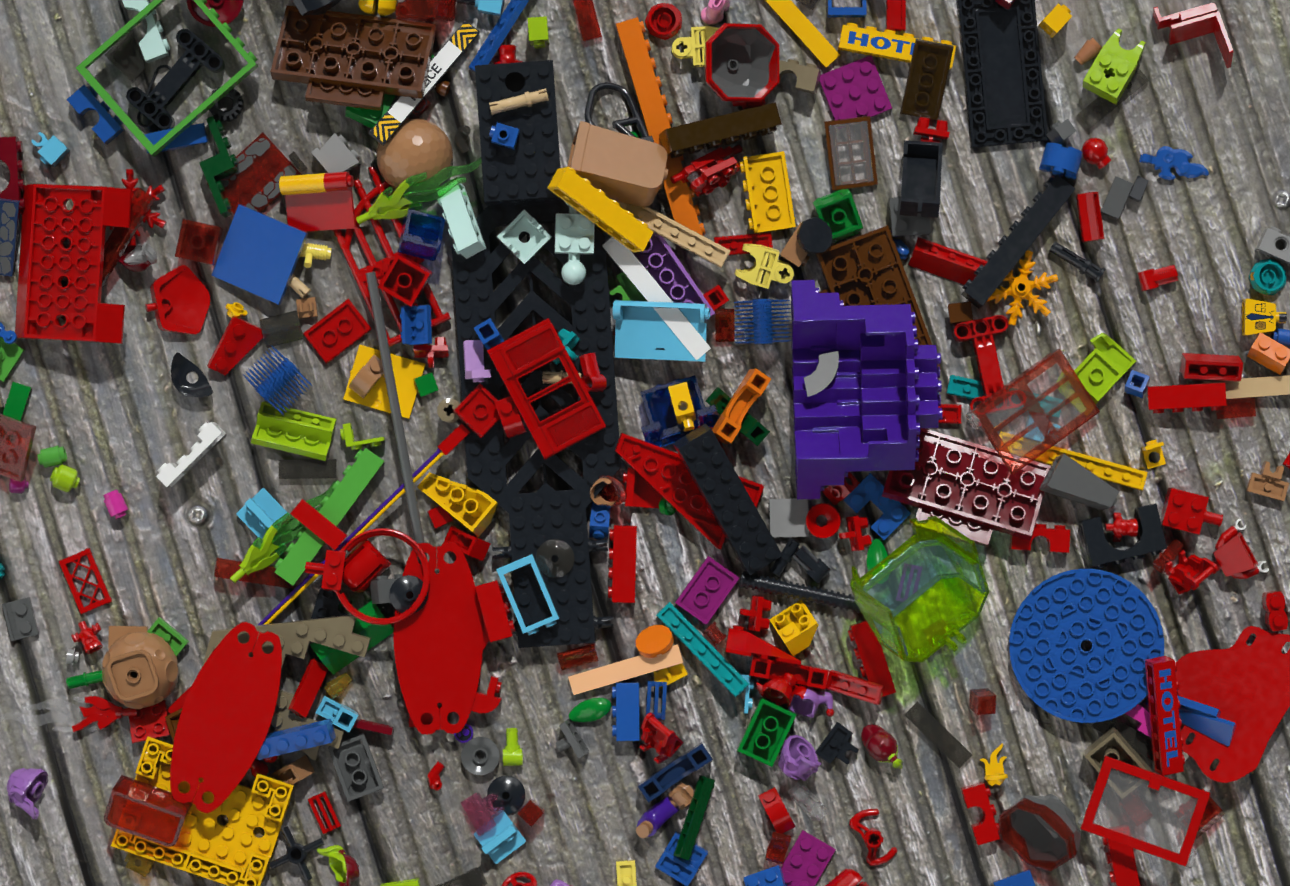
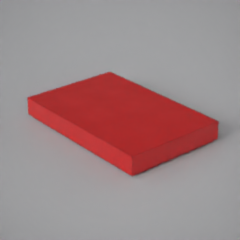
M348 298L303 334L327 364L371 331L372 328Z

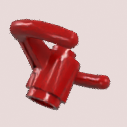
M878 809L862 810L849 821L850 828L859 832L868 849L866 862L870 866H879L887 863L897 853V848L892 847L883 857L876 858L877 849L883 842V836L878 829H869L859 823L860 819L864 817L878 816ZM871 834L876 836L874 841L869 840Z

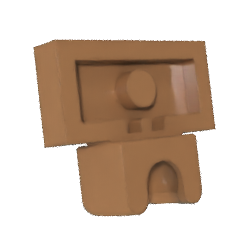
M1264 461L1260 474L1251 473L1246 491L1285 501L1289 483L1281 481L1284 466H1277L1276 471L1272 473L1270 471V462Z

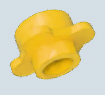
M237 302L226 304L225 306L228 309L227 315L230 318L232 316L241 318L242 315L246 316L248 313L244 310L243 305Z

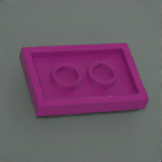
M708 556L675 603L707 625L739 580V577Z
M802 830L781 865L785 885L815 886L836 849Z

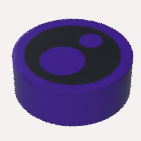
M466 723L459 733H454V736L459 742L465 743L472 739L474 731Z

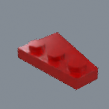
M232 316L207 365L208 368L226 375L268 333L267 330Z

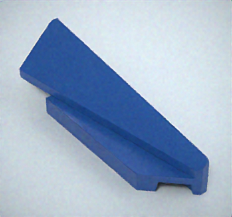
M1147 695V698H1146L1145 703H1146V705L1149 706L1148 695ZM1178 696L1180 701L1179 717L1183 724L1226 746H1230L1236 729L1235 722L1219 718L1220 710Z

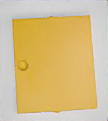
M359 344L343 399L391 413L384 374L364 399L349 388L351 381L373 355L381 360L380 350ZM390 353L401 416L410 419L416 395L419 393L414 378L423 375L426 364Z

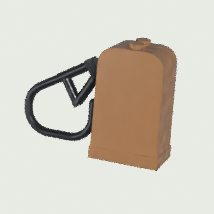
M609 82L597 84L588 94L584 113L585 122L580 121L572 141L567 167L576 170L577 175L589 180L596 189L604 191L605 196L609 199L637 207H648L653 203L658 190L662 189L663 182L667 178L668 169L665 168L667 152L663 146L654 143L652 136L648 135L634 99L627 89ZM611 89L618 91L628 102L633 117L613 121V128L618 132L597 127L591 119L594 97L600 90ZM636 125L641 138H637L625 127Z

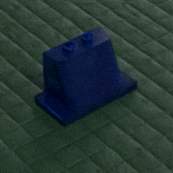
M695 375L684 379H675L671 383L659 384L654 386V388L640 392L650 425L643 426L641 429L645 442L662 447L672 444L697 429L698 426L707 424L709 427H714L719 419L715 405L705 407ZM687 382L696 415V420L693 421L695 427L693 430L684 431L682 424L677 423L668 389L669 386Z

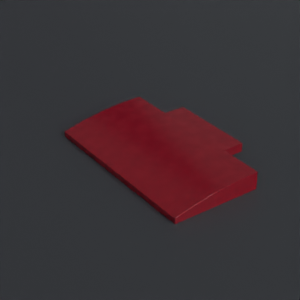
M920 428V435H917L919 436L920 445L919 448H916L919 452V462H915V470H889L882 497L919 507L914 521L915 526L988 547L993 530L1030 541L1044 495V491L1039 488L1051 466L926 428Z

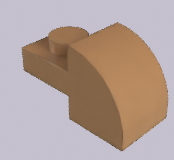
M373 355L349 385V388L363 399L384 374L382 360Z

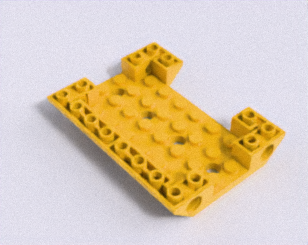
M147 736L135 772L137 775L126 807L122 811L111 846L227 886H261L291 800L294 785L257 773L252 788L238 784L229 797L210 813L201 812L196 808L195 804L188 802L191 804L192 810L189 813H185L181 808L183 803L174 800L170 788L173 744ZM199 778L200 783L203 782V778ZM186 781L180 782L178 790L181 793L189 792V783ZM147 790L154 791V800L146 799L145 793ZM207 791L203 794L202 799L205 803L210 804L214 800V795L212 792ZM219 815L227 816L228 823L226 825H221L218 822ZM256 827L264 829L265 834L263 837H257L254 834Z

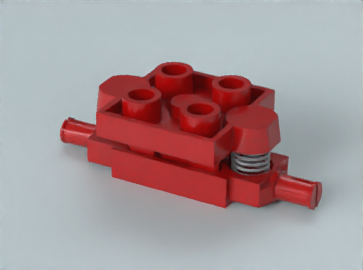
M738 144L732 148L730 146L725 149L721 147L691 161L689 166L683 168L678 174L671 176L670 180L673 184L679 181L683 183L691 181L690 188L697 197L703 194L708 195L715 188L726 186L730 182V177L739 171L740 165L733 155L742 152V147Z

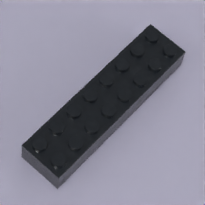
M703 424L672 443L743 569L751 576L783 556L712 429L707 424Z

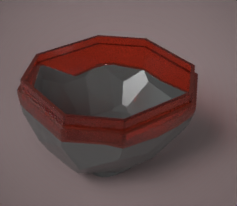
M1026 795L999 815L998 822L1002 839L1028 865L1051 872L1074 858L1078 852L1081 832L1075 821L1076 817L1055 795Z

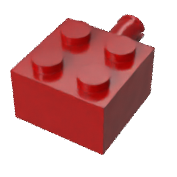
M1168 488L1160 520L1162 526L1200 535L1204 522L1221 526L1223 515L1207 511L1206 507L1209 497L1175 488Z

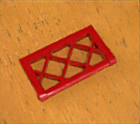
M86 548L84 551L59 561L80 614L112 601L90 548ZM82 557H88L91 564L90 567L80 563ZM70 562L76 564L73 574H70L67 564ZM79 565L89 569L85 579L75 576ZM91 570L94 571L98 584L87 581ZM73 578L84 582L80 592H78ZM86 583L96 586L92 597L82 593ZM99 588H101L105 597L101 600L95 598ZM81 595L91 599L89 605L84 607L80 598Z

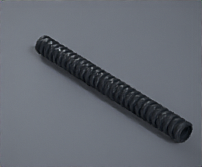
M743 571L739 583L740 588H752L751 590L753 591L757 589L758 592L762 590L763 593H775L776 596L780 594L781 597L785 595L787 598L793 597L792 599L794 600L798 598L799 601L803 599L804 602H816L818 605L822 603V606L827 604L828 607H839L841 610L845 608V611L850 609L851 612H863L864 615L868 613L869 616L873 614L875 617L880 616L882 619L886 617L887 620L891 618L892 621H904L905 624L909 621L911 613L910 607L904 608L903 605L898 607V604L894 606L892 603H881L880 600L875 602V599L871 601L869 598H857L856 595L852 597L851 594H840L838 591L837 593H834L833 590L829 592L828 589L824 591L822 588L816 589L815 586L811 588L810 585L806 587L805 584H793L792 581L787 583V580L783 582L781 579H769V576L766 578L763 575L758 576V574L750 576L746 574V571Z

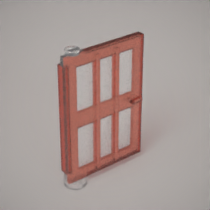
M1056 349L1054 352L1049 353L966 414L968 422L975 430L982 428L1012 475L1100 413L1069 364L1068 360L1070 357L1065 350Z

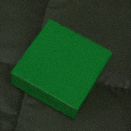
M432 372L414 378L420 397L439 390Z

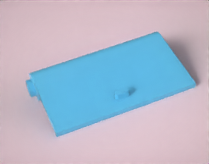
M614 301L613 318L616 319L614 358L706 362V353L696 360L653 307L678 308L701 337L707 341V319H710L711 314L707 304Z

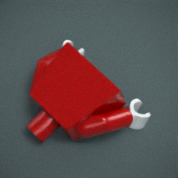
M1238 519L1233 523V526L1220 535L1215 544L1216 550L1213 552L1216 560L1212 562L1218 566L1219 570L1222 569L1226 577L1231 576L1236 579H1248L1259 574V572H1268L1269 568L1263 570L1261 568V565L1266 563V561L1257 562L1242 533L1237 532L1246 528V525L1242 528L1238 527V522L1242 520Z

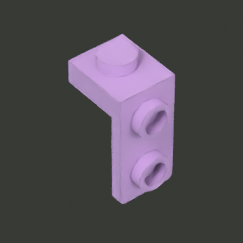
M466 340L463 342L465 379H473V382H485L484 378H490L491 374L490 370H484L483 343L481 340Z

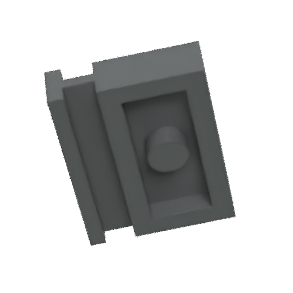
M30 597L2 604L11 641L39 634Z

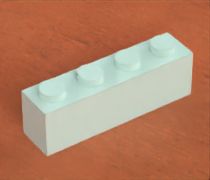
M455 179L436 189L439 195L437 200L444 210L442 214L445 221L449 224L448 232L454 239L455 244L453 246L457 254H461L467 259L486 249L465 186Z

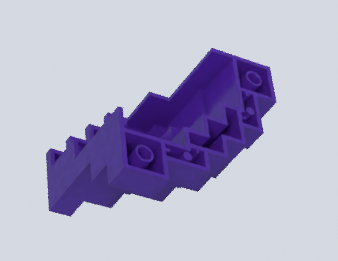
M791 280L793 431L797 500L820 499V492L824 491V486L844 485V477H848V472L915 470V462H919V452L916 448H919L920 445L919 436H917L920 435V428H938L939 420H942V408H938V406H941V396L938 392L942 391L941 380H938L940 378V367H937V365L941 364V353H937L936 345H918V339H914V337H917V328L913 326L915 324V312H911V304L844 306L843 300L839 298V293H819V288H815V280ZM838 351V368L831 383L821 392L807 397L804 377L811 375L816 370L819 363V355Z

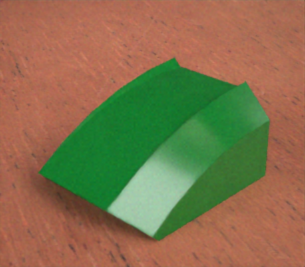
M840 189L817 198L813 202L818 218L825 221L831 228L832 243L855 236L863 229L849 189Z

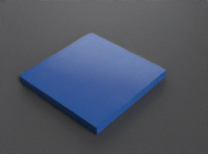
M238 204L211 275L281 305L308 233Z

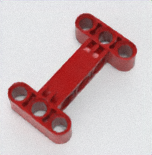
M1003 315L957 324L952 332L953 338L958 342L971 340L973 342L984 396L973 399L969 404V412L975 417L1017 409L1025 401V395L1022 391L1011 390L1005 392L993 339V336L1004 333L1008 328V319ZM997 320L1002 321L1004 328L997 329L994 322ZM982 324L985 327V332H977L975 326ZM957 329H965L967 335L960 337L957 334ZM1012 395L1020 397L1019 404L1011 402ZM993 399L1001 401L1002 405L1000 408H995L992 405ZM974 403H981L983 410L981 412L975 411L973 408Z

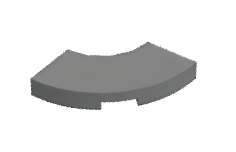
M838 351L819 355V363L816 370L811 375L804 377L807 397L821 392L831 383L838 368Z

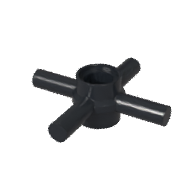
M288 826L282 828L281 831L289 847L286 855L269 862L271 869L290 861L293 864H298L305 881L312 879L305 859L308 852L324 845L322 838L303 846L295 842ZM299 849L302 853L301 858H294L292 850Z

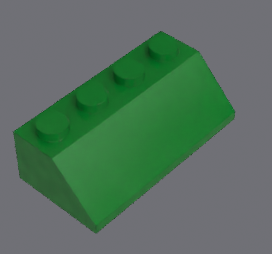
M372 601L358 610L370 617L387 618L379 605L372 604ZM356 618L353 633L371 638L368 650L394 632L392 624L375 625ZM312 642L309 644L333 675L360 657Z

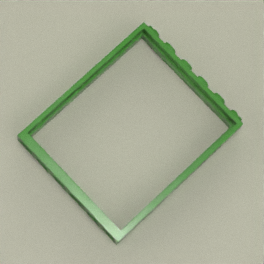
M153 0L76 67L79 73L153 157L259 67L256 64L258 59L251 51L247 53L243 49L245 44L239 37L234 38L230 34L233 30L226 22L221 24L218 20L219 14L213 8L210 10L205 5L207 3L206 0H194V2L248 64L155 145L152 144L87 68L165 0Z

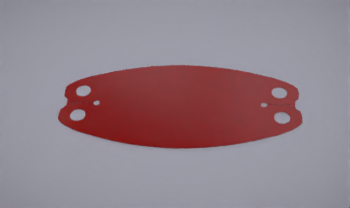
M446 542L437 547V556L436 547H433L430 543H418L422 550L430 557L428 562L430 567L428 599L420 611L413 613L402 621L394 623L393 641L398 680L410 718L421 734H433L436 730H444L451 734L459 733L469 718L481 672L483 627L480 604L468 562L461 548L455 542ZM413 549L402 576L411 575L423 581V567L418 562V555ZM449 551L456 555L455 562L451 564L446 563L444 560L445 553ZM435 569H439L438 574L435 573ZM411 591L407 592L406 597L408 599L412 598L413 593ZM395 609V616L401 614V612ZM438 703L442 704L441 708L437 707ZM456 712L459 715V721L456 724L448 722L447 716L449 713ZM424 713L432 715L433 721L431 724H422L421 716Z
M242 622L222 639L201 668L184 702L174 737L170 769V788L174 800L180 803L191 802L201 812L210 813L229 797L251 767L268 733L278 698L282 647L280 638L275 633L269 631L261 633L251 623ZM242 631H246L250 636L249 641L244 644L238 641V634ZM266 641L274 645V650L269 654L264 653L262 650V645ZM252 652L253 657H249L248 654ZM199 778H203L202 783L199 782ZM182 781L188 782L190 785L189 792L181 793L178 790L179 783ZM207 791L212 792L214 795V800L210 804L205 803L202 799L203 794Z

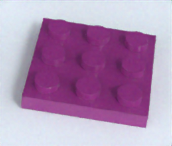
M871 55L820 76L819 82L834 120L870 116L871 118L892 109ZM846 126L838 127V130L843 129Z

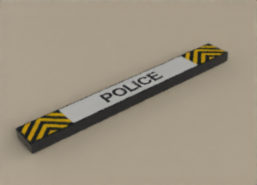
M465 20L431 59L423 99L400 96L371 129L369 135L384 146L480 34V31Z

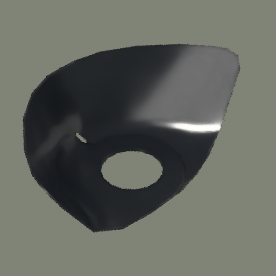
M176 353L171 363V380L175 388L182 394L191 397H205L213 394V390L204 373L194 363L180 353ZM194 371L198 374L199 378L196 383H189L186 376L189 372Z

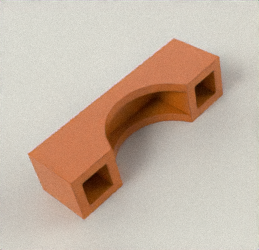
M749 369L712 429L716 438L724 444H732L741 429V424L747 411L756 399L762 395L771 381L770 377L758 369Z

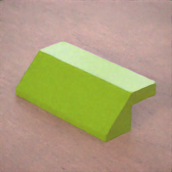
M262 401L257 414L256 427L251 438L252 444L326 461L337 419L284 407L285 410H283L279 405H276L283 412L282 414L272 404Z

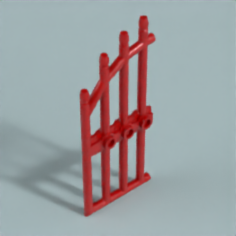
M371 166L368 169L376 186L373 190L366 194L359 179L354 181V186L361 199L354 210L356 228L346 229L345 237L342 236L340 229L333 231L374 320L370 294L367 288L366 273L375 272L377 283L380 285L398 253L405 255L418 264L424 262V258L417 243L411 246L399 218L391 219L404 247L403 250L397 253H393L379 220L372 218L370 221L387 256L376 262L356 217L360 216L364 208L368 212L372 206L370 201L382 192L387 194L386 189L390 185L386 181L382 182L376 168ZM353 232H355L369 263L368 266L360 270L349 249ZM427 282L423 291L436 317L431 320V327L433 328L450 320L451 317L448 312L442 314ZM381 289L401 333L402 323L397 305L392 295ZM386 330L389 347L402 342L401 334L390 338Z

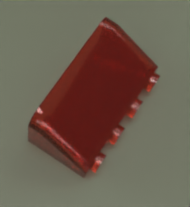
M121 775L111 791L104 814V821L110 827L171 847L177 843L193 803H180L174 800L172 793Z

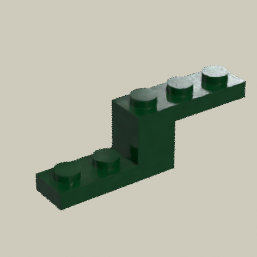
M211 116L206 121L220 153L199 162L219 212L226 218L232 215L230 211L232 205L229 199L224 197L223 192L225 188L222 182L218 180L238 172L236 165L239 162L235 154L230 152L229 148L232 146L228 137H224L222 133L225 130L220 120L217 121Z

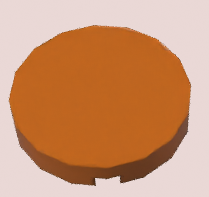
M664 625L649 626L638 634L635 641L636 648L640 655L646 658H655L659 654L663 655L671 649L674 643L673 634Z

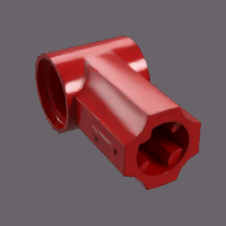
M1175 265L1137 273L1142 291L1178 281Z
M595 353L579 356L583 371L582 381L587 391L597 392L605 390L607 381L605 376L599 372Z

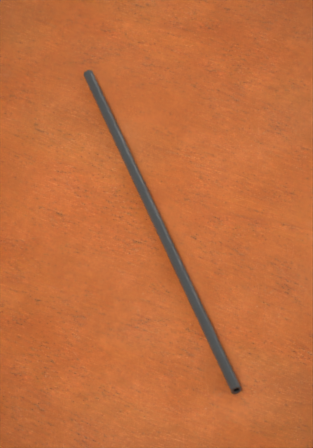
M369 272L366 273L414 541L425 543L376 273Z

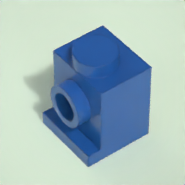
M497 122L496 126L491 127L489 137L492 138V143L515 149L520 129ZM502 131L507 132L505 138L500 137Z

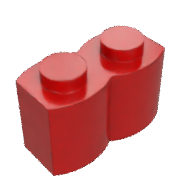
M1281 591L1264 592L1262 595V605L1266 611V627L1269 631L1286 630L1288 627V617L1284 611L1285 598Z

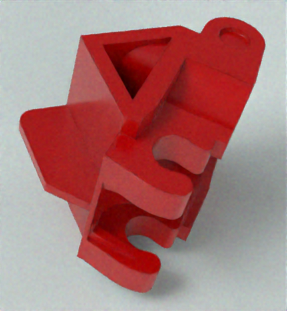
M1182 550L1178 554L1179 563L1172 567L1173 563L1169 561L1165 564L1166 575L1169 576V581L1179 595L1191 589L1196 590L1199 588L1200 583L1211 574L1218 572V566L1211 560L1199 558L1196 555H1190L1187 559L1186 552Z
M652 712L645 716L641 726L643 730L641 739L645 743L640 745L639 748L643 752L650 748L656 749L659 756L655 757L654 761L660 764L668 759V757H672L684 742L673 730L670 731Z

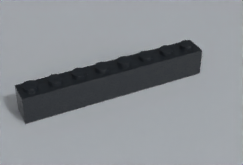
M1057 175L1054 179L1050 177L1044 184L1046 189L1043 193L1039 191L1032 199L1035 203L1031 208L1027 206L1020 214L1023 218L1011 225L1009 228L1011 233L1007 237L1004 235L997 243L999 248L996 251L992 250L985 258L988 260L984 266L980 264L974 272L975 278L973 280L968 279L962 287L964 291L961 295L978 309L985 304L1075 191V188L1061 176Z

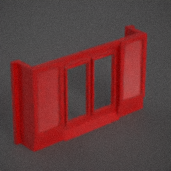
M549 318L487 350L544 459L606 427ZM559 357L568 376L527 397L518 379ZM572 381L581 400L540 421L530 403Z

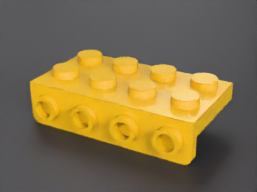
M785 152L744 156L742 158L743 161H740L741 173L745 172L746 180H743L742 183L744 192H748L749 199H745L747 211H751V218H748L750 230L753 229L754 234L795 228L796 224Z

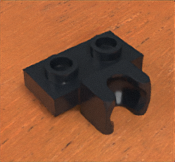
M320 586L311 619L346 616L348 614L342 611L343 605L334 591L323 590Z
M836 722L815 753L829 764L837 757L848 765L850 761L845 757L846 751L851 750L857 753L859 749L848 742L853 733L839 722Z

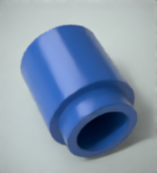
M1277 328L1276 332H1272L1271 339L1290 349V330Z

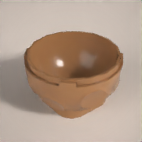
M128 633L117 639L103 658L102 678L104 686L114 700L129 708L142 709L158 704L173 692L178 682L179 669L177 657L164 638L154 633ZM132 671L137 672L138 676L136 678L132 676Z

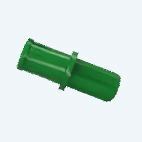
M102 670L91 673L83 672L82 675L66 679L68 689L85 685L89 687V684L103 682Z

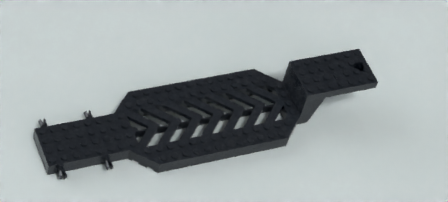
M553 60L475 65L484 202L487 206L476 220L486 249L466 259L463 255L457 254L454 246L451 247L462 401L479 383L497 400L502 399L501 387L504 385V382L484 345V370H490L491 377L484 378L485 382H473V379H465L463 342L466 340H480L474 327L489 318L492 319L496 326L495 311L528 273L530 292L498 328L504 341L511 336L531 311L533 326L536 325L535 312H537L543 319L549 318L557 331L560 332L564 328L569 332L573 331L581 339L574 346L578 359L575 363L573 362L577 372L581 373V379L583 371L579 356L595 353L599 372L605 376L607 385L603 391L588 392L606 427L568 447L582 459L584 479L555 454L544 459L538 448L508 483L506 465L532 434L526 423H524L527 432L512 437L505 445L504 428L501 419L482 438L464 423V426L470 431L465 437L468 479L509 513L511 544L506 547H492V551L502 552L501 554L493 555V559L510 558L514 562L533 554L559 616V619L556 620L557 624L548 628L545 625L538 627L539 631L528 635L527 632L523 634L516 618L514 623L516 631L513 632V635L516 634L518 636V648L595 643V631L599 628H614V624L604 623L605 621L613 620V615L596 617L593 612L589 554L597 551H608V547L598 546L608 543V540L588 539L586 507L592 502L590 489L599 478L611 480L622 467L621 457L615 452L619 440L607 257L606 250L602 246L605 243V236L594 227V254L580 255V262L586 269L585 279L580 284L570 285L569 287L536 257L532 256L525 264L520 261L494 291L493 272L511 253L502 242L491 253L490 234L496 227L508 226L523 210L539 224L555 223L556 213L569 214V206L547 188L557 169L561 168ZM546 88L549 101L532 104L531 107L524 106L494 115L491 114L490 102L525 94L527 91L530 93ZM498 122L520 129L515 149L492 143V138L489 137L491 127L496 126ZM502 131L500 133L501 138H505L507 136V132ZM521 232L519 240L521 241L526 235L528 242L530 240L529 233ZM552 236L543 247L563 264L567 263L568 254H554L555 238ZM533 274L571 306L573 325L534 293ZM562 362L556 365L564 373H567ZM538 368L529 375L521 387L526 396L529 397L536 389L539 392L541 389L543 390L552 385V383L543 384V371ZM561 387L548 393L563 408L577 402ZM539 398V407L535 410L538 419L542 421L551 416V414L542 408V401ZM543 465L544 484L540 489L533 493L517 494ZM546 465L575 490L555 491L547 484ZM604 481L598 483L595 487L594 498L606 486ZM531 563L513 570L515 601L526 627L551 617L552 613Z

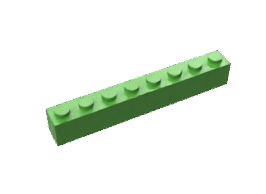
M367 448L364 451L361 449L354 457L356 461L353 466H347L342 473L345 475L342 481L337 480L331 488L333 490L331 496H325L320 503L322 508L319 513L336 527L384 464V460ZM305 527L297 534V537H299L295 544L292 542L285 552L288 554L284 560L280 558L274 566L276 568L275 573L293 586L304 573L306 561L312 562L325 544L322 539Z

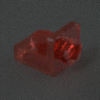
M773 831L767 845L765 860L783 864L791 836Z

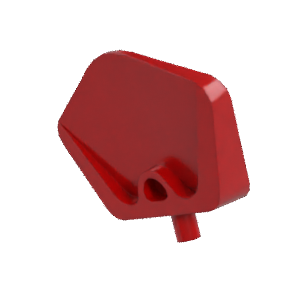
M181 265L151 284L150 293L153 303L145 304L146 312H155L157 326L160 330L196 335L202 329L210 305V294L190 268L186 265Z

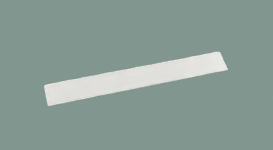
M613 237L602 245L648 302H673L628 248ZM653 307L696 360L711 349L678 308Z

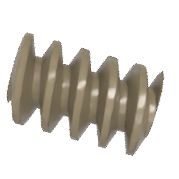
M452 398L442 400L437 407L440 419L447 423L458 422L460 418L455 413H451L449 416L446 409H449L451 406L452 409H455L460 402Z

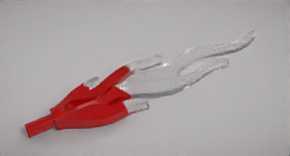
M74 696L73 700L81 703H90L93 706L85 708L64 700L50 699L30 706L21 705L22 708L29 711L50 710L45 714L32 716L10 712L1 715L0 721L13 719L32 727L53 722H63L70 725L68 727H53L52 730L66 733L80 731L98 721L96 725L89 729L91 732L108 727L116 720L123 718V716H138V709L119 707L109 700L98 696Z

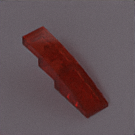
M216 558L213 577L230 579L240 569L239 565L242 561ZM268 566L249 575L245 574L238 580L290 589L294 587L275 573L276 568L274 566Z

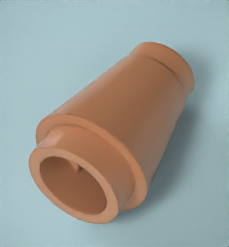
M1092 37L1085 42L1074 58L1083 65L1096 57L1102 47Z

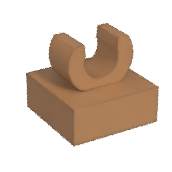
M316 297L296 300L298 319L318 317Z

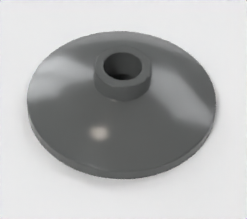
M486 737L470 739L464 745L461 752V760L464 767L475 775H486L492 772L498 765L500 758L497 745ZM478 752L484 753L483 759L477 757Z

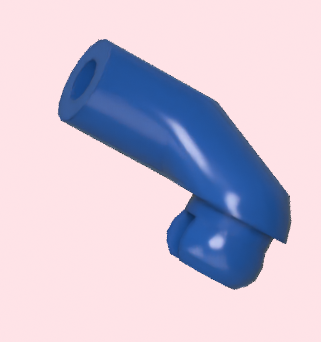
M893 239L900 259H906L909 254V248L902 240Z

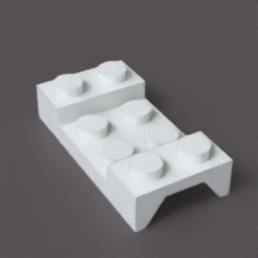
M206 422L199 428L200 433L197 436L202 442H196L190 448L192 452L189 455H183L176 462L178 466L175 463H164L157 470L159 474L156 477L166 487H173L227 434L217 423Z

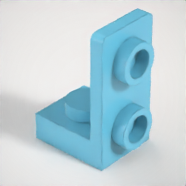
M740 674L750 684L745 689L744 714H748V710H752L753 698H749L750 690L753 691L754 679H750L751 676L749 674Z

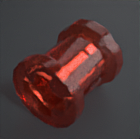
M715 621L702 631L703 634L710 638L714 647L727 637L726 634H723L718 629Z

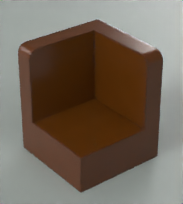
M970 301L948 304L949 324L973 320Z

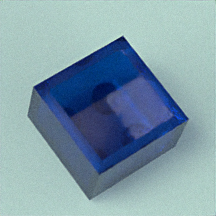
M408 208L403 220L398 252L435 262L441 247L445 219Z

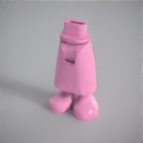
M710 0L707 7L701 11L702 21L708 25L721 22L724 17V11L729 10V0Z

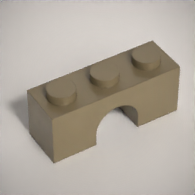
M779 57V84L783 75L793 73L797 77L795 88L799 91L816 94L821 71L817 69V65L806 63V66L799 65V61L788 59L786 62L781 61Z

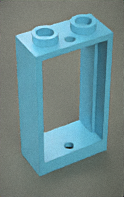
M533 554L496 569L523 634L527 632L528 635L538 632V627L545 625L548 628L557 624L556 620L559 619L558 613ZM531 563L552 616L526 627L504 574Z

